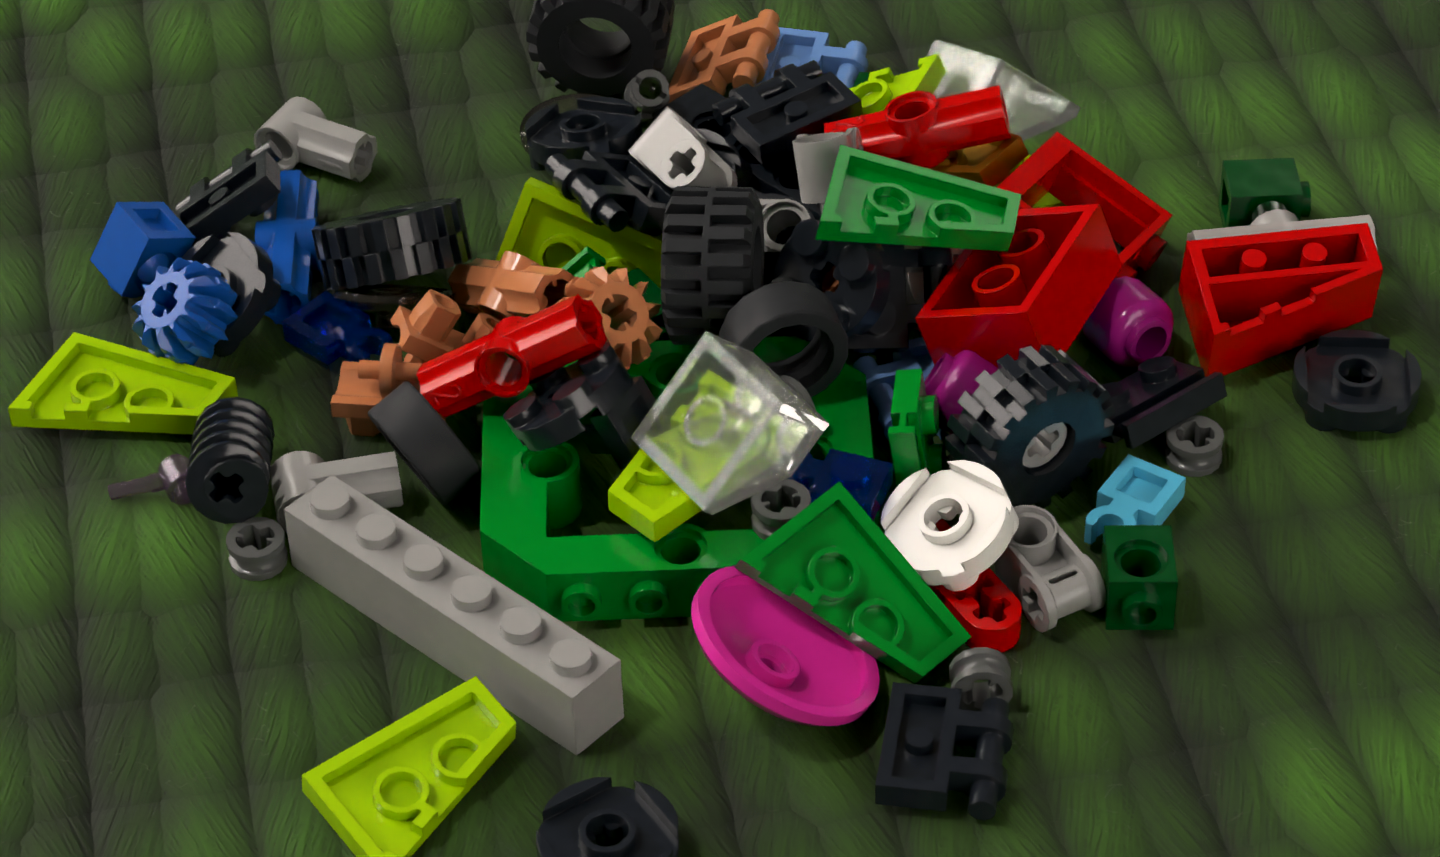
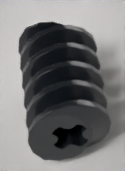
M240 397L219 399L207 406L196 419L185 484L187 496L195 509L210 520L224 524L242 523L256 516L265 505L269 491L268 485L275 432L271 417L265 408L256 402Z

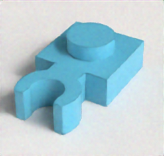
M1128 454L1097 491L1096 508L1088 513L1085 520L1084 542L1090 545L1095 542L1096 538L1103 534L1105 525H1162L1183 499L1186 477Z

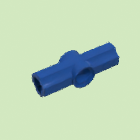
M301 170L280 171L281 193L278 194L274 204L264 212V220H257L255 225V243L268 253L273 264V278L278 280L281 285L279 301L271 310L264 313L275 324L296 323L298 317L310 311L313 272L320 271L311 231L314 227L319 226L317 219L319 216L318 204L320 202L317 181L306 177Z

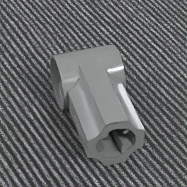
M296 96L290 98L254 134L255 148H258L268 140L273 141L279 148L283 159L277 163L280 166V170L293 169L301 162L359 183L371 172L373 160L378 153L375 136L327 120L322 110L314 102L304 97Z
M294 451L278 458L271 467L270 483L276 518L286 533L284 508L331 475L337 477L385 509L403 505L402 488L395 451L324 462L320 456L309 451Z

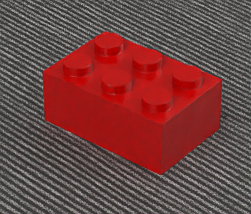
M1100 204L1019 209L1014 235L1008 252L964 249L915 317L934 366L943 354L948 353L954 357L963 350L975 352L997 368V360L1007 354L1014 360H1017L1019 349L1032 346L1039 352L1041 345H1052L1057 351L1061 349L1067 352L1123 266Z

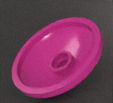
M735 566L724 567L711 573L694 595L691 607L692 623L697 640L706 659L717 674L734 691L756 707L778 718L800 725L839 726L857 720L875 700L879 690L880 676L876 659L745 575L736 569Z

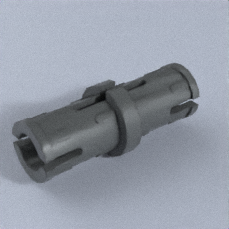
M653 69L638 73L627 84L624 92V100L634 105L635 116L640 113L642 124L653 122L652 113L666 106L670 100L669 83L666 77L661 72ZM652 83L656 84L655 88L651 86ZM642 95H646L651 99H646Z

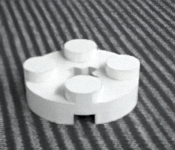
M956 460L947 462L950 467L949 470H940L930 475L927 468L911 474L901 482L884 505L881 525L885 530L887 538L927 585H943L950 591H963L971 587L977 581L979 574L988 569L1003 554L1012 536L1018 529L1019 518L1000 478L992 470L976 462ZM957 514H961L959 522L954 527L939 532L935 524L941 518L950 521Z

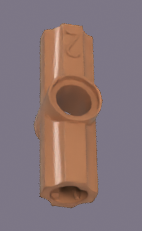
M505 251L500 261L476 258L468 264H457L448 279V283L452 287V300L461 309L472 314L486 313L502 320L511 316L528 317L555 305L560 299L566 297L563 292L564 287L575 276L565 269L541 266L523 255L512 251Z

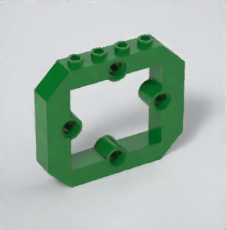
M797 336L765 337L754 348L750 360L763 363L786 360L801 352L810 342ZM671 340L654 341L649 344L652 350L650 356L639 365L631 364L630 369L627 370L631 377L642 376L666 418L668 412L678 400L685 402L694 391V379L704 366H707L736 385L721 355L720 346L674 345ZM845 363L839 376L824 391L811 397L816 409V419L808 428L798 430L797 445L775 460V479H790L803 484L810 493L811 503L840 481L879 527V506L866 375ZM529 384L517 396L509 398L494 396L484 400L480 502V539L484 572L561 622L692 617V601L703 581L716 570L735 566L742 557L764 541L757 536L753 529L706 531L704 528L689 523H682L656 542H653L642 533L550 537V530L563 528L573 523L581 514L583 503L578 452L567 442L541 451H530L526 445L523 446L520 440L516 438L504 420L503 415L508 408L533 391ZM597 407L579 419L582 424H592L589 417Z

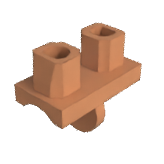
M430 289L412 311L399 305L390 321L392 326L400 329L399 344L401 350L407 352L403 362L425 363L492 333L496 324L501 320L486 313H479L467 333L463 334L452 329L461 316L458 304L450 297Z
M385 343L382 348L380 361H343L340 368L338 388L336 393L332 395L330 402L332 417L346 418L352 435L375 436L380 431L368 416V411L405 381L410 382L420 392V384L416 373L423 363L403 362L399 343ZM438 413L445 421L446 417H444L441 413Z

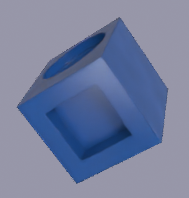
M116 202L90 261L108 280L109 286L122 297L137 298L145 294L142 284H151L155 280L157 267L170 268L178 257L182 258L192 247L196 237L164 202Z

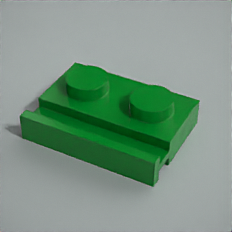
M922 369L896 370L891 406L893 427L888 428V437L898 486L911 474L927 468L930 475L940 470H947V459L944 443L934 444L933 434H938L939 405L936 395H926Z

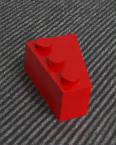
M1368 223L1186 241L1178 290L1200 366L1204 369L1205 377L1214 372H1220L1225 376L1316 340L1319 336L1328 332L1341 330L1371 318L1383 267Z

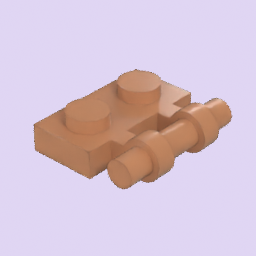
M764 9L760 11L757 18L743 23L736 14L692 31L669 84V103L700 84H704L724 96L728 83L732 82L733 88H736L746 83L753 87L762 81L768 68L766 55L775 49L780 37L778 27L780 22L779 15L771 9Z

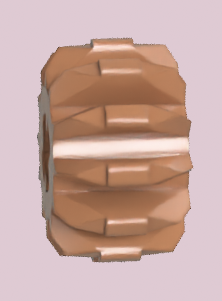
M603 266L593 267L585 273L584 278L575 277L569 281L563 290L566 297L555 303L557 304L577 294L587 301L592 300L603 317L602 324L607 337L606 342L611 344L626 370L630 369L631 364L639 365L650 356L652 350L649 344L659 339L660 333L663 331V329L650 320L659 313L662 304L646 303L642 295L646 293L649 282L640 281L634 286L629 285L627 268H617L608 274Z

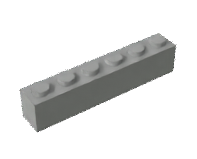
M329 476L284 508L291 562L294 568L465 682L476 676L504 708L576 756L624 718L621 660L337 477Z

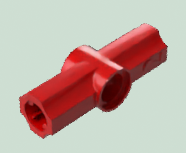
M1000 85L938 99L930 92H909L891 100L886 105L884 111L824 124V133L846 132L848 128L858 127L864 151L928 169L944 162L951 151L1011 139L1007 107Z
M579 294L528 317H506L496 324L492 333L423 363L416 373L420 384V393L444 417H448L494 396L504 398L517 396L526 389L530 380L601 350L607 340L602 324L603 317L592 300L587 301ZM505 353L515 357L516 360L508 357Z

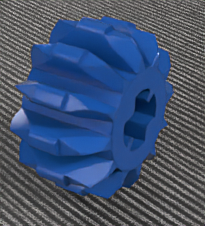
M178 257L170 268L158 266L155 280L151 284H142L145 290L143 299L132 306L133 310L138 314L132 330L139 335L142 345L149 348L148 351L156 357H165L176 363H186L189 365H194L200 356L212 359L214 345L219 340H228L225 334L226 327L238 318L231 308L238 294L231 289L227 283L228 280L221 276V272L207 263L201 264L196 260L193 262L192 260Z

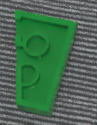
M840 144L815 240L1008 252L1015 231L1022 194Z
M840 481L752 549L735 565V568L914 684L919 682L971 638V635Z

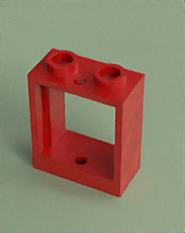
M1058 131L997 186L1000 189L1022 194L1019 209L1032 208L1047 192L1067 206L1100 204L1113 240L1124 247L1118 254L1123 266L1115 278L1124 276L1136 278L1138 272L1135 269L1138 266L1145 271L1149 270L1160 257L1168 243L1161 238V235L1172 214Z

